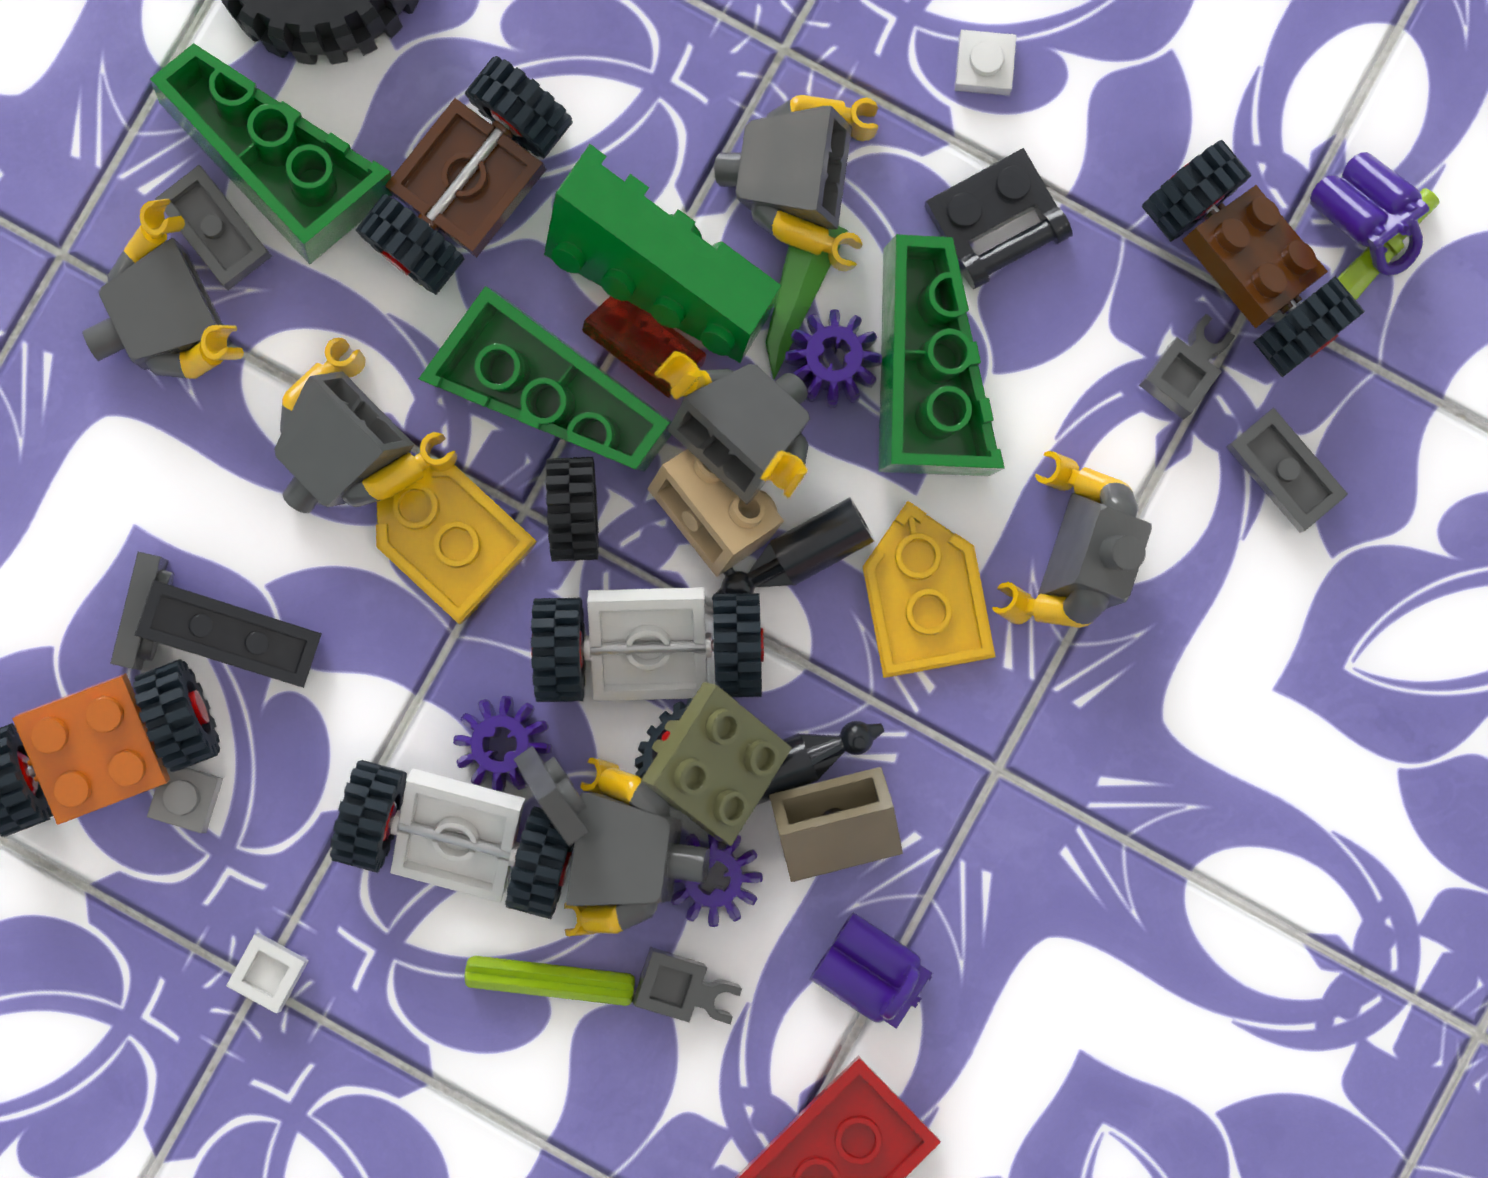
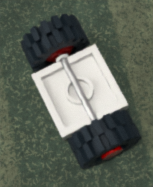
M704 587L588 590L589 636H584L585 624L583 623L584 611L581 597L537 598L533 600L531 665L533 668L532 680L536 702L584 701L586 661H591L593 701L694 698L703 682H708L707 658H712V652H714L715 685L719 686L732 698L762 697L761 662H764L763 628L760 626L759 593L713 594L714 640H712L711 633H706Z
M365 760L356 763V767L353 768L350 774V782H347L345 786L343 801H340L338 808V819L335 820L333 827L335 833L330 847H332L330 851L332 861L378 873L384 865L385 856H388L391 840H394L396 835L391 874L501 903L507 889L506 908L552 919L557 902H559L562 886H564L568 874L574 843L570 846L567 844L542 808L532 807L519 843L516 840L525 798L414 768L406 780L407 772ZM511 866H512L513 868H512L511 875H510L511 880H510V883H509L508 888H507L508 879H509V874H510V869H511Z

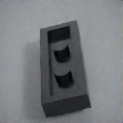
M156 580L152 581L135 632V636L302 688L305 686L322 634Z

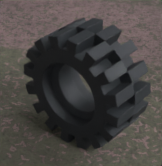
M593 457L547 459L546 505L551 561L598 560V506Z

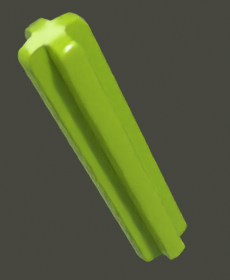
M475 955L468 958L464 975L465 985L469 988L628 1006L632 1003L635 990V977L630 973Z

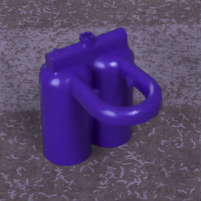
M1368 152L1355 155L1344 167L1342 177L1337 175L1327 176L1313 189L1310 197L1312 207L1356 243L1369 247L1372 263L1379 273L1387 276L1398 275L1415 262L1423 246V235L1418 219L1429 212L1430 208L1422 200V195L1416 187ZM1398 233L1409 236V245L1405 253L1394 262H1386L1385 253L1387 248L1383 246L1384 243Z
M853 912L840 929L832 946H830L818 963L810 980L872 1022L881 1023L885 1021L897 1029L911 1006L916 1008L918 1006L917 1003H920L921 998L918 995L927 981L931 980L932 972L920 965V957L915 952Z

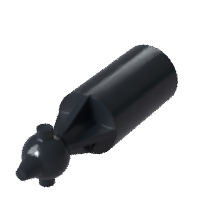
M848 497L772 539L748 573L735 571L733 567L725 571L721 588L715 594L754 593L756 587L797 585L870 545L875 540L851 497Z
M851 721L842 728L839 736L798 733L783 739L792 749L757 805L769 801L770 794L817 782L844 752L852 755L866 753L871 748L873 741L885 731L882 723L866 724L862 721Z

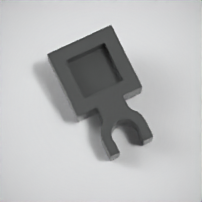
M1207 314L1200 318L1188 335L1189 344L1187 345L1176 337L1167 346L1139 384L1141 388L1183 420L1194 411L1222 372L1210 363L1209 359L1215 358L1223 352L1235 337L1231 332H1227L1217 344L1209 342L1205 338L1204 329L1212 318Z
M650 947L632 1002L635 1007L685 1022H690L694 1007L696 1006L705 1009L712 1019L731 1024L733 1016L730 1012L716 1009L714 1002L716 997L723 992H730L733 995L740 996L742 988L737 983L722 979L705 982L703 980L708 967L704 963Z

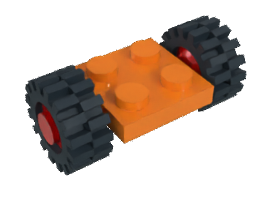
M179 659L139 674L134 678L136 682H133V688L127 673L17 714L12 718L14 724L11 723L0 727V836L6 837L51 820L50 817L53 816L57 825L166 784L170 780L167 772L168 768L170 772L174 773L218 756V753H220L218 745L220 740L218 733L214 729L217 727L215 719L210 715L209 709L211 708L208 700L204 699L200 682L196 683L195 673L192 669H189L188 664Z

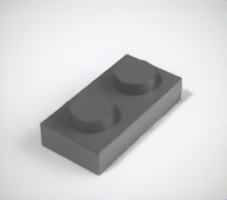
M200 165L155 198V200L170 199L171 202L164 212L168 217H183L185 226L180 232L227 290H230L272 257L270 252Z
M1274 408L1226 447L1299 533L1306 531L1348 495Z
M137 552L110 664L142 670L144 659L149 661L154 659L158 643L135 636V632L152 581L156 580L171 586L173 585L174 572L166 571L169 560L160 556Z
M533 746L514 758L535 799L567 844L570 846L589 833L578 814L587 806L556 758L553 757L544 762Z

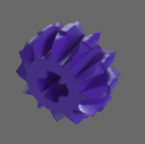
M837 309L830 311L829 326L826 327L823 326L820 318L815 314L808 316L807 324L812 335L795 329L791 334V340L801 349L790 350L785 354V362L787 364L803 366L792 374L798 376L803 383L809 380L812 382L807 389L808 395L806 400L813 402L820 390L823 389L828 391L827 406L830 408L837 406L838 391L842 389L851 403L857 402L860 399V393L855 382L864 387L872 388L876 382V377L866 368L880 366L882 362L881 354L873 351H864L876 343V333L874 331L866 332L857 337L856 333L862 322V318L857 315L850 319L847 327L839 326L840 311ZM835 347V354L838 353L839 349L845 352L846 355L844 356L842 369L832 370V363H830L828 368L823 367L821 362L823 361L826 348Z
M502 696L499 705V715H496L494 707L488 699L480 700L478 705L484 718L482 722L475 716L467 713L461 717V722L474 730L472 737L455 735L453 744L462 747L471 746L472 753L461 756L457 759L456 763L459 768H467L475 763L480 765L470 780L474 785L480 786L486 781L489 774L493 772L492 790L504 792L506 775L509 773L516 789L522 790L527 787V782L515 763L514 758L532 746L541 754H550L552 752L551 744L544 742L534 743L533 736L544 733L549 729L548 723L542 720L527 727L526 722L533 715L535 709L530 703H525L521 706L513 718L514 702L511 696ZM502 728H507L511 731L507 737L516 739L517 747L516 751L506 752L504 761H500L495 758L498 751L489 750L490 738L500 737Z
M691 833L686 837L688 845L702 847L695 833ZM708 834L710 849L709 868H712L716 861L728 868L723 874L724 877L730 876L731 879L726 888L716 886L712 892H708L700 886L701 883L675 879L674 883L684 882L686 888L673 894L671 899L672 905L681 904L688 897L695 901L687 911V920L693 922L698 917L701 907L705 906L709 907V926L717 927L720 919L718 907L725 906L729 917L736 922L741 919L740 910L733 901L736 896L749 905H755L757 902V896L741 886L742 882L754 884L762 882L763 874L758 871L742 872L741 867L753 862L758 855L754 849L746 851L738 858L732 854L740 844L741 836L739 834L732 846L727 845L725 849L718 848L719 841Z

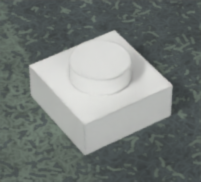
M961 30L954 91L1010 96L1017 35Z
M260 933L254 934L226 986L277 1014L282 1011L309 960Z

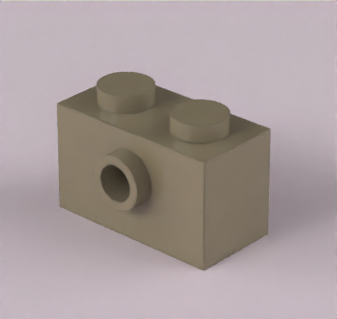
M881 767L769 795L791 882L903 854L894 806Z

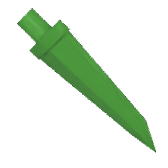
M838 226V229H828L829 236L834 238L848 232V230ZM788 246L779 283L781 288L775 301L766 338L773 380H775L785 359L786 352L789 351L793 343L791 340L792 332L795 329H800L831 266L828 253L822 251L820 255H814L796 247Z

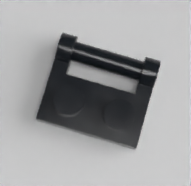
M1024 148L926 200L924 205L941 237H953L960 270L972 289H976L989 282L990 274L1052 240L1054 243L1059 244L1073 236V231L1066 215L1056 205ZM1031 210H1035L1041 222L980 255L973 251L970 246L971 243Z

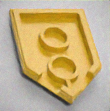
M455 465L446 471H436L428 467L423 470L424 477L396 495L376 502V547L458 624H461L473 614L530 553L537 541Z
M907 501L862 566L883 678L995 658L974 545L958 534L951 532L929 517L926 512Z

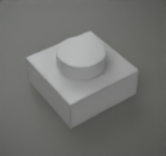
M168 768L167 772L170 780L166 784L156 787L147 817L198 833H207L223 778L191 768H184L174 773L170 772Z

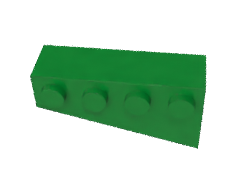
M195 43L150 78L161 106L309 265L357 226L383 194L392 196L385 187L392 177L391 171L376 161L370 162L350 148L348 143L333 133L327 134L302 117L299 111L284 101L280 103L257 88L256 83Z
M589 144L556 191L544 255L552 259L562 270L572 274L577 273L601 286L611 297L620 301H628L652 314L654 319L668 328H677L701 341L712 353L728 356L741 363L769 318L781 284L724 242L720 241L711 246L702 239V235L695 226L696 222L679 209L674 214L665 212L644 196L649 189L647 185L632 174H629L626 180L623 181L602 165L607 156Z
M896 234L883 249L882 362L878 472L991 476L1005 469L1001 449H997L992 427L994 418L989 397L986 398L979 369L981 360L976 341L973 342L967 316L969 307L953 237Z
M487 286L483 288L418 378L423 382L492 409L635 470L645 472L672 435L668 431L672 421L501 294Z

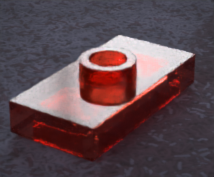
M611 296L584 320L582 332L668 398L672 396L670 394L671 384L662 378H657L654 374L674 352L678 351L692 359L700 369L707 356L705 352L674 328H668L657 322L652 314L628 301H620Z

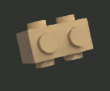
M688 449L664 463L647 488L716 577L767 544L784 522L778 514L773 499L766 492L760 490L754 499L746 504Z

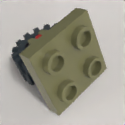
M703 682L694 698H688L686 705L681 701L674 704L673 714L664 711L659 716L662 723L657 728L651 725L646 733L650 736L648 742H640L638 751L643 755L635 758L634 766L638 769L635 775L642 779L641 782L665 799L669 806L679 810L717 841L732 846L792 747L719 686Z

